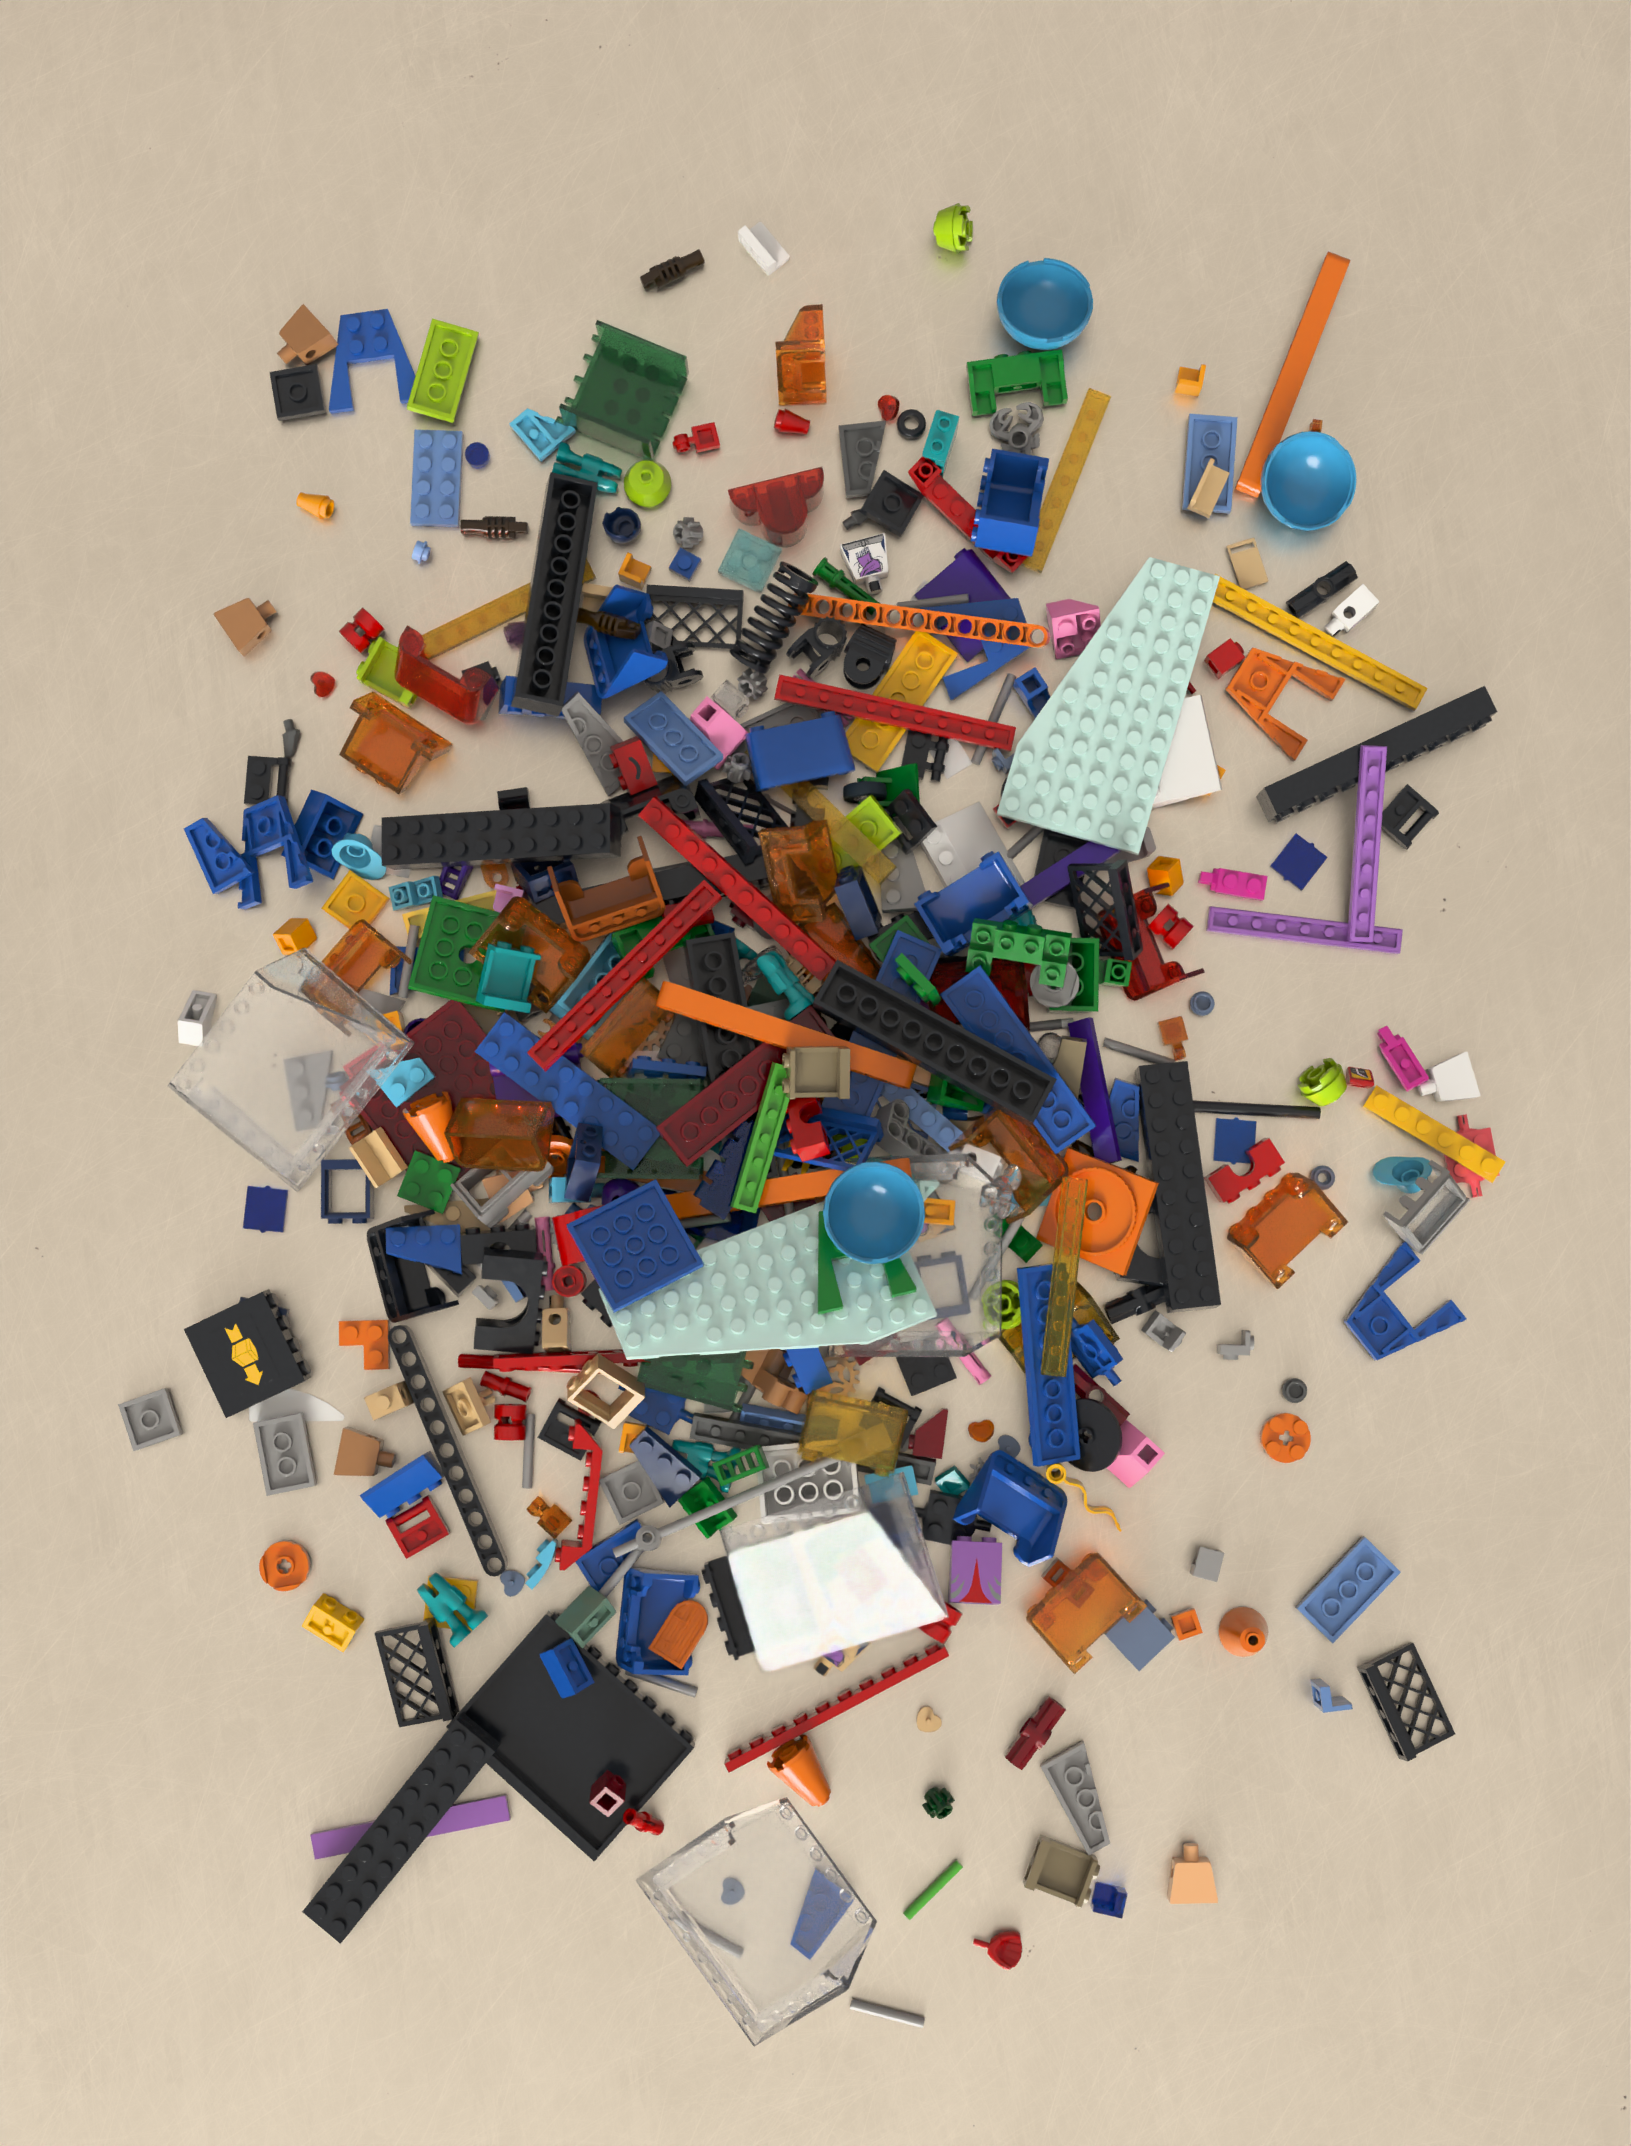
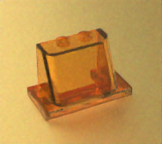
M823 304L807 305L799 310L784 341L775 342L779 405L827 403Z
M373 691L353 700L350 709L358 713L359 717L339 755L354 764L355 768L361 773L369 774L375 778L379 785L388 787L397 794H401L406 790L426 759L432 761L449 752L452 743Z
M814 820L803 826L761 829L758 834L773 903L795 923L823 922L826 919L824 906L836 894L834 886L838 875L827 820Z

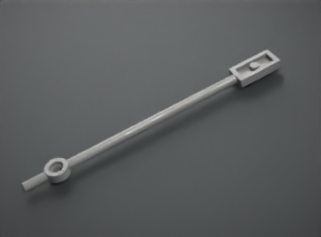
M882 1422L838 1441L840 1450L661 1528L657 1529L651 1525L643 1526L637 1531L635 1539L612 1548L613 1553L617 1558L637 1548L653 1551L659 1547L662 1538L828 1465L845 1459L849 1466L888 1449L893 1444L886 1427ZM650 1533L652 1535V1540L646 1543L644 1541L645 1534Z

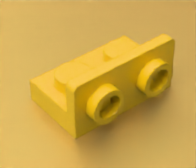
M323 1593L311 1608L302 1627L344 1652L363 1623L364 1618L337 1602L333 1597Z

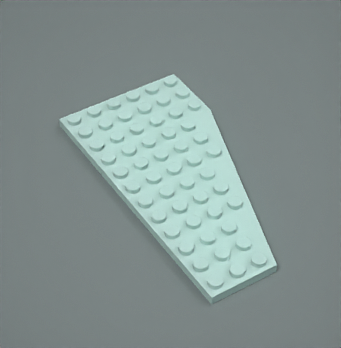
M1148 558L1018 742L997 815L1135 855L1139 854L1220 576L1156 558Z
M824 1201L697 1250L704 1263V1267L613 1313L599 1288V1293L627 1360L674 1355L739 1353V1351L818 1348L819 1346L864 1345L934 1318L937 1313L908 1250L899 1258L917 1288L916 1292L892 1298L882 1263H861L849 1257L832 1261L843 1309L818 1315V1212L823 1211Z

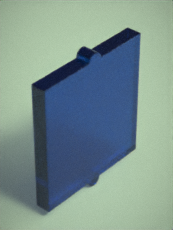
M1295 833L1270 867L1279 873L1284 881L1288 880L1302 891L1328 857L1316 849L1314 843L1307 842Z
M1237 1117L1234 1119L1216 1118L1213 1161L1231 1162L1232 1165L1236 1163L1250 1164V1159L1245 1150L1255 1145L1257 1121L1239 1120Z
M248 1186L243 1229L260 1230L261 1233L266 1231L284 1232L288 1190L273 1189L270 1186L265 1188Z

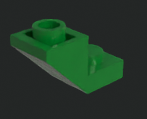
M1110 958L1107 960L1099 959V985L1128 987L1132 962Z
M1001 1208L1002 1213L998 1211L986 1223V1226L1000 1240L1014 1218L1004 1208ZM1021 1225L1008 1247L1027 1263L1043 1245Z

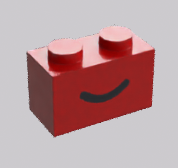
M637 736L610 747L612 754L609 755L613 768L618 767L621 776L617 778L623 791L627 789V792L633 795L657 785L641 740Z

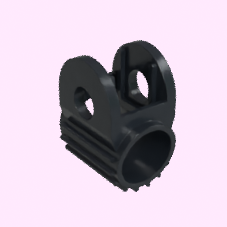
M826 616L824 619L820 618L813 628L808 629L792 644L786 655L789 658L795 659L803 652L812 661L806 676L809 679L814 678L828 666L830 661H835L837 656L840 657L847 640V630L844 629L845 624L842 625L840 620H836L834 617L828 618ZM830 634L836 638L838 643L834 645L825 644L818 636ZM814 649H815L821 656H818V655L815 653Z
M861 624L844 649V653H846L844 677L848 684L858 690H867L874 687L879 682L883 672H888L897 639ZM860 664H866L869 667V669L866 671H861L857 668V666Z
M681 643L662 649L661 651L665 652L668 657L666 676L658 682H652L651 677L643 681L657 693L662 691L665 694L669 691L672 692L674 688H683L700 681L704 677L702 671L695 670V668L684 671L681 661L682 658L693 655L695 651L694 644Z

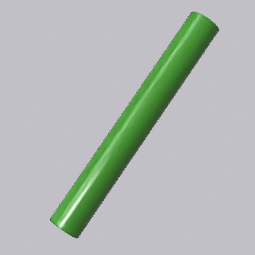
M958 1860L954 1861L903 1914L911 1920L963 1868Z

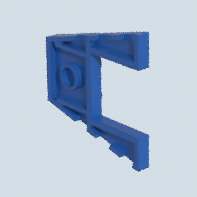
M381 309L340 315L337 339L339 345L336 347L329 412L334 414L354 411L349 364L392 358L395 360L401 404L408 403L415 380V373L389 310Z
M1019 598L919 608L1027 623ZM944 616L937 620L938 628L948 625V620ZM993 623L985 626L984 632L986 636L991 637L995 634L996 627ZM1017 626L1011 627L1008 631V636L1011 640H1016L1020 636V630ZM981 640L988 661L943 677L950 700L956 699L959 695L975 686L978 682L1030 647Z
M277 795L244 809L242 841H245V853L241 854V857L256 872L239 882V890H242V902H238V909L246 910L262 903L256 858L262 854L284 846L289 888L297 889L313 882V878L285 797Z
M1402 1242L1344 1321L1374 1360L1384 1358L1467 1319L1452 1300L1445 1302L1414 1329L1401 1314L1384 1290L1420 1262V1259L1406 1242Z

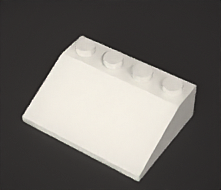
M1202 695L1184 698L1152 808L1222 790Z
M980 802L935 822L937 828L920 844L944 888L978 868L982 862L980 858L991 851L994 854L1000 852L1019 884L1023 885L1025 883L1012 858L1007 857L1008 851Z
M843 1439L762 1446L769 1468L757 1472L758 1485L840 1450L838 1441ZM842 1459L759 1495L761 1522L771 1524L853 1516L861 1513L862 1505L857 1462L848 1466L845 1459Z

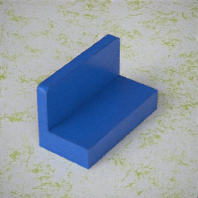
M572 1638L540 1654V1658L562 1699L575 1695L595 1683Z

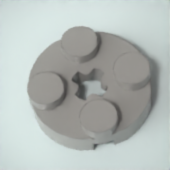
M1069 962L1067 963L1063 988L1056 987L1055 990H1052L1050 985L1039 984L1041 965H1037L1030 977V988L1033 997L1040 1004L1050 1008L1068 1005L1075 998L1079 990V977L1073 966Z

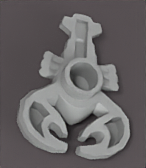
M1031 402L1017 405V410H1026L1028 412L1027 414L1019 413L1018 415L1029 425L1027 427L1022 423H1017L1009 432L1007 429L1013 420V416H1009L1005 421L1004 417L1012 412L1011 408L996 411L991 417L989 427L993 436L1009 442V444H1001L1002 450L1031 455V449L1040 446L1039 433L1033 437L1032 434L1043 424L1044 417L1041 408Z

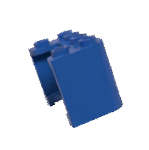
M992 448L991 457L985 458L983 472L987 473V476L982 475L980 490H984V493L979 492L977 507H981V510L976 509L974 524H977L978 527L973 526L971 541L975 542V547L1032 557L1039 527V514L1049 458Z

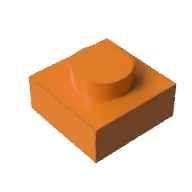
M1194 1608L1170 1616L1179 1641L1203 1633Z

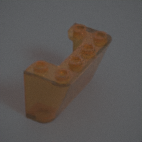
M519 896L511 898L468 952L484 965L485 956L480 953L479 948L487 951L488 943L497 945L498 941L511 943L512 948L520 949L521 945L535 948V953L542 955L541 960H536L531 982L536 987L527 999L546 1014L577 979L590 960V953L585 945L575 941L566 930L558 926L546 914L539 911L527 899ZM537 994L545 996L548 1003L540 1001Z
M1288 1173L1281 1179L1280 1184L1264 1195L1263 1200L1247 1211L1246 1216L1239 1223H1235L1229 1228L1227 1239L1278 1290L1295 1274L1293 1269L1286 1266L1320 1233L1331 1239L1348 1221L1313 1180L1300 1173ZM1334 1223H1337L1333 1228L1329 1229ZM1282 1273H1284L1282 1277H1280L1279 1279H1277V1277H1278L1279 1275H1281Z
M1089 1553L1075 1570L1069 1571L1064 1576L1060 1584L1049 1589L1045 1597L1038 1604H1034L1028 1609L1026 1621L1063 1663L1076 1674L1093 1658L1086 1649L1122 1616L1130 1623L1147 1605L1100 1553Z

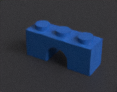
M1036 667L1015 679L1013 684L1014 689L1034 720L1050 698L1048 686Z

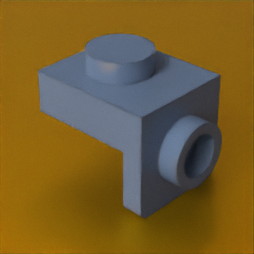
M996 748L992 752L994 758L991 760L998 771L1003 770L1007 774L1010 771L1014 754L1005 759L999 749Z

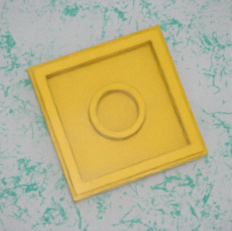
M349 870L321 909L362 937L390 898Z

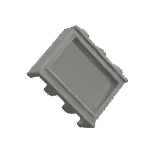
M1433 1160L1428 1164L1438 1177L1433 1183L1423 1177L1416 1179V1185L1424 1193L1416 1202L1406 1195L1399 1199L1401 1205L1408 1210L1403 1217L1398 1220L1386 1211L1383 1214L1401 1239L1420 1254H1423L1470 1201L1449 1174L1450 1171Z

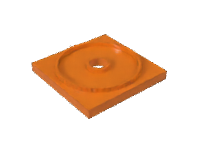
M1068 1148L1036 1239L1125 1276L1159 1183L1074 1148ZM1092 1202L1098 1203L1102 1208V1216L1096 1221L1092 1220L1088 1215V1207Z

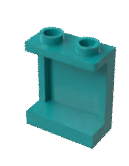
M936 410L922 456L931 459L942 470L940 476L943 478L957 435L960 416Z
M498 941L497 945L488 943L476 1001L485 1006L530 1013L531 1003L527 1002L535 962L536 960H541L542 955L535 953V948L521 945L520 949L512 948L511 943Z

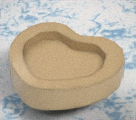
M924 1706L919 1710L916 1722L920 1731L935 1732L941 1727V1718L933 1713V1709L930 1706Z

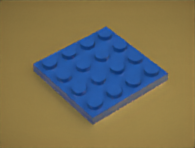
M656 1179L566 1224L569 1233L613 1313L704 1267L702 1259Z

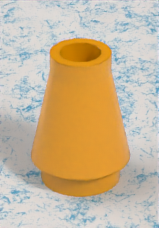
M301 492L297 497V506L302 507L320 519L330 518L333 514L334 501L329 496Z

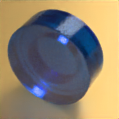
M474 442L465 450V458L470 466L482 468L489 462L490 454L484 444Z

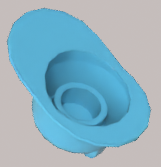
M346 833L343 840H339L332 847L334 859L364 879H380L387 871L386 867L382 866V857L373 850L370 839L362 834Z
M1387 1157L1376 1163L1373 1168V1176L1382 1184L1395 1185L1401 1192L1412 1194L1421 1190L1415 1183L1416 1179L1423 1177L1428 1180L1432 1168L1428 1164L1430 1161L1423 1157Z

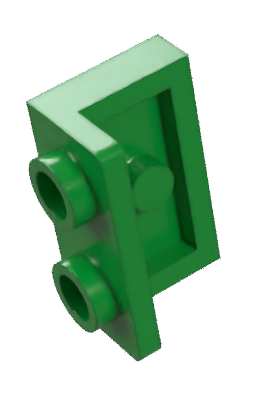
M709 1477L692 1486L678 1499L688 1515L725 1500ZM730 1508L695 1524L708 1539L717 1530L732 1522L738 1515Z

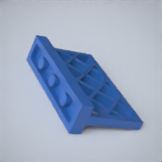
M821 1107L823 1113L812 1116L807 1121V1123L821 1121L831 1143L829 1144L830 1151L835 1150L837 1156L830 1159L819 1157L804 1163L846 1171L850 1167L855 1166L844 1161L855 1155L859 1157L856 1165L866 1163L875 1143L881 1142L884 1136L880 1119ZM788 1113L783 1121L773 1156L802 1162L798 1153L794 1154L791 1147L786 1149L778 1148L780 1144L794 1139L793 1133H789L786 1119H789ZM836 1134L847 1136L836 1142L832 1139V1136ZM858 1139L868 1140L867 1143L858 1147L854 1142ZM851 1143L854 1149L841 1154L838 1148Z

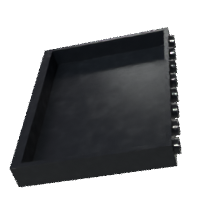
M548 1611L446 1727L449 1729L463 1712L501 1743L486 1764L589 1858L595 1861L627 1825L623 1821L624 1812L629 1808L639 1811L694 1749V1737L686 1729L683 1728L681 1731L674 1725L676 1721L667 1712L662 1714L656 1708L657 1703L648 1695L642 1696L637 1691L639 1687L631 1679L625 1680L620 1676L619 1673L621 1671L612 1662L607 1664L601 1658L602 1653L593 1645L590 1647L585 1645L581 1648L575 1643L595 1683L575 1695L562 1699L540 1658V1654L572 1637L556 1624L555 1620L560 1615L556 1612L552 1614ZM607 1770L614 1775H619L626 1783L625 1801L609 1817L589 1803L591 1785Z

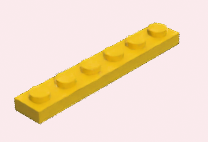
M1377 1085L1363 1106L1493 1183L1505 1164L1504 1160Z

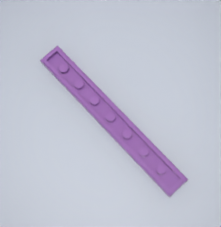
M1361 745L1347 933V941L1373 942L1387 746Z
M1210 906L1206 931L1400 954L1403 929L1374 926L1373 942L1347 941L1348 923Z
M507 1794L453 1804L427 1837L509 1821L511 1816ZM374 1821L312 1833L310 1836L315 1860L350 1853Z

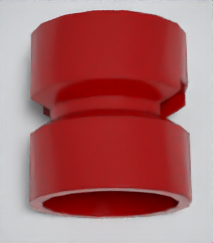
M363 607L353 616L354 621L352 623L347 622L339 630V633L361 654L371 645L370 639H377L385 630ZM359 627L365 632L362 637L355 632Z
M1168 903L1148 925V928L1157 936L1162 935L1163 942L1173 950L1194 926L1186 918H1179V912ZM1171 919L1175 924L1167 931L1163 926Z
M574 1265L560 1267L555 1271L552 1278L554 1290L564 1297L579 1295L583 1292L587 1283L584 1271Z
M495 1404L494 1418L498 1420V1423L494 1425V1440H526V1425L523 1424V1420L526 1419L527 1405Z
M935 1597L929 1607L930 1614L924 1615L918 1628L933 1639L945 1644L952 1633L950 1627L957 1625L963 1613L946 1601Z

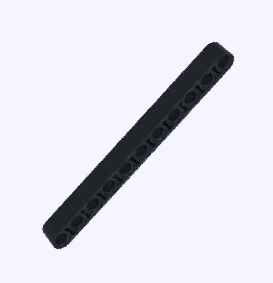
M406 1325L394 1326L388 1332V1341L486 1574L493 1577L499 1576L508 1566L507 1556L417 1340L410 1327ZM399 1329L406 1333V1340L403 1343H399L395 1339V1333ZM408 1352H412L416 1357V1361L412 1366L406 1364L404 1360ZM416 1375H422L425 1378L423 1388L415 1386L414 1378ZM427 1397L435 1402V1407L432 1411L426 1410L423 1406V1402ZM436 1420L444 1424V1431L441 1434L433 1430V1423ZM445 1443L453 1446L454 1453L452 1456H446L442 1452V1447ZM454 1466L462 1468L463 1477L461 1479L453 1477L452 1468ZM463 1489H469L473 1493L472 1501L466 1502L462 1499L461 1492ZM472 1512H478L482 1515L483 1520L481 1524L477 1525L471 1521ZM482 1535L491 1537V1547L482 1546L480 1543ZM491 1558H498L501 1561L502 1566L500 1570H494L490 1567L489 1562Z

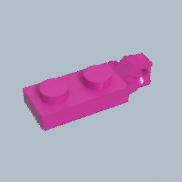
M1214 868L1213 873L1201 871L1198 883L1210 885V890L1215 891L1217 894L1263 901L1268 876Z
M1388 1026L1379 1029L1377 1034L1382 1041L1379 1044L1381 1052L1405 1090L1408 1092L1428 1081L1427 1073L1404 1037L1401 1038L1399 1034L1394 1036Z

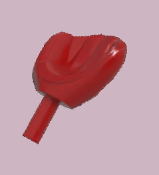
M1016 1931L1001 1932L991 1938L990 1943L974 1938L973 1945L988 1949L987 1954L1001 1968L1010 1970L1020 1961L1022 1953L1020 1933Z

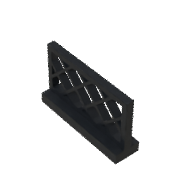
M647 584L646 593L650 596L651 605L652 601H662L668 607L658 618L654 613L652 614L656 619L655 621L663 625L660 620L671 611L679 620L672 630L674 631L683 624L691 633L684 641H678L672 635L673 640H671L670 645L693 643L695 647L731 649L736 645L725 643L719 637L729 627L736 633V639H741L743 590ZM666 601L675 603L672 606H669ZM680 602L687 603L692 609L683 619L673 610ZM690 603L699 604L694 608ZM703 604H710L716 612L705 621L696 610ZM714 604L723 605V606L720 607L719 609H717V607H716ZM727 605L738 606L737 616L731 622L721 613ZM695 612L704 623L692 632L684 621ZM719 614L727 625L716 633L708 623ZM651 618L646 619L645 624L651 622ZM736 620H737V629H735V628L732 626V624H733ZM706 625L715 636L708 642H701L695 634ZM692 637H694L698 642H693L689 640ZM716 638H718L721 643H712V642H713Z
M707 778L698 781L694 796L695 800L745 864L753 862L755 855L796 842L797 837L764 795L761 792L757 793L755 784L751 779L749 781L744 779L743 781L748 788L747 790L735 787L734 784L737 783L731 782L727 778L712 783ZM720 789L727 791L728 795L724 796L718 794L716 790ZM731 793L745 797L744 801L730 798ZM747 798L758 801L760 806L747 803ZM727 804L741 808L740 813L732 811ZM743 810L758 813L757 817L742 814ZM760 814L771 817L773 823L759 819ZM740 820L754 824L753 829L744 827ZM756 826L770 829V834L755 830ZM777 831L783 833L786 837H776L772 833ZM753 837L765 840L767 843L758 846Z
M1117 860L1115 863L1069 864L1067 868L1081 938H1099V943L1102 944L1099 949V956L1124 957L1125 960H1134L1143 951L1127 860ZM1076 871H1083L1090 877L1085 884L1077 878ZM1099 871H1108L1109 882L1107 884L1096 875ZM1092 880L1102 888L1098 895L1088 887ZM1083 891L1094 900L1090 906L1081 899ZM1105 891L1113 897L1114 904L1112 906L1100 898ZM1096 903L1107 911L1103 917L1092 910ZM1087 914L1098 922L1094 929L1086 923L1085 916ZM1109 914L1117 920L1118 926L1116 929L1105 921ZM1100 925L1111 933L1107 940L1096 932ZM1113 936L1121 942L1122 949H1116L1109 943Z
M427 1618L423 1622L376 1631L374 1634L399 1728L443 1719V1722L453 1720L459 1712L435 1618ZM418 1630L420 1641L417 1645L405 1638L409 1631ZM390 1635L399 1641L394 1650L385 1645L384 1636ZM401 1643L414 1650L409 1659L396 1652ZM416 1652L425 1657L426 1665L423 1669L411 1662ZM393 1657L405 1664L400 1674L391 1669L390 1661ZM407 1667L420 1674L415 1683L402 1676ZM422 1676L431 1681L432 1689L430 1692L417 1685ZM399 1681L411 1688L406 1697L397 1692L396 1685ZM414 1690L426 1697L421 1707L409 1700ZM428 1699L437 1704L439 1713L431 1714L423 1709ZM405 1704L417 1711L414 1718L404 1719L402 1709Z
M1410 1642L1369 1664L1364 1663L1357 1667L1399 1759L1410 1761L1416 1758V1754L1455 1735L1414 1643ZM1410 1651L1413 1658L1410 1668L1399 1664L1402 1654ZM1384 1663L1393 1665L1389 1679L1382 1677L1378 1666ZM1398 1667L1409 1671L1405 1685L1394 1681ZM1414 1673L1420 1675L1423 1679L1421 1691L1410 1687ZM1393 1684L1404 1688L1399 1702L1393 1700L1390 1695ZM1409 1690L1419 1694L1415 1708L1405 1704ZM1424 1696L1431 1698L1434 1703L1431 1714L1420 1710ZM1403 1707L1414 1711L1410 1725L1404 1723L1400 1717ZM1419 1713L1430 1717L1426 1731L1415 1727ZM1435 1719L1442 1721L1446 1729L1440 1735L1431 1733ZM1414 1730L1425 1734L1422 1744L1414 1747L1411 1741Z

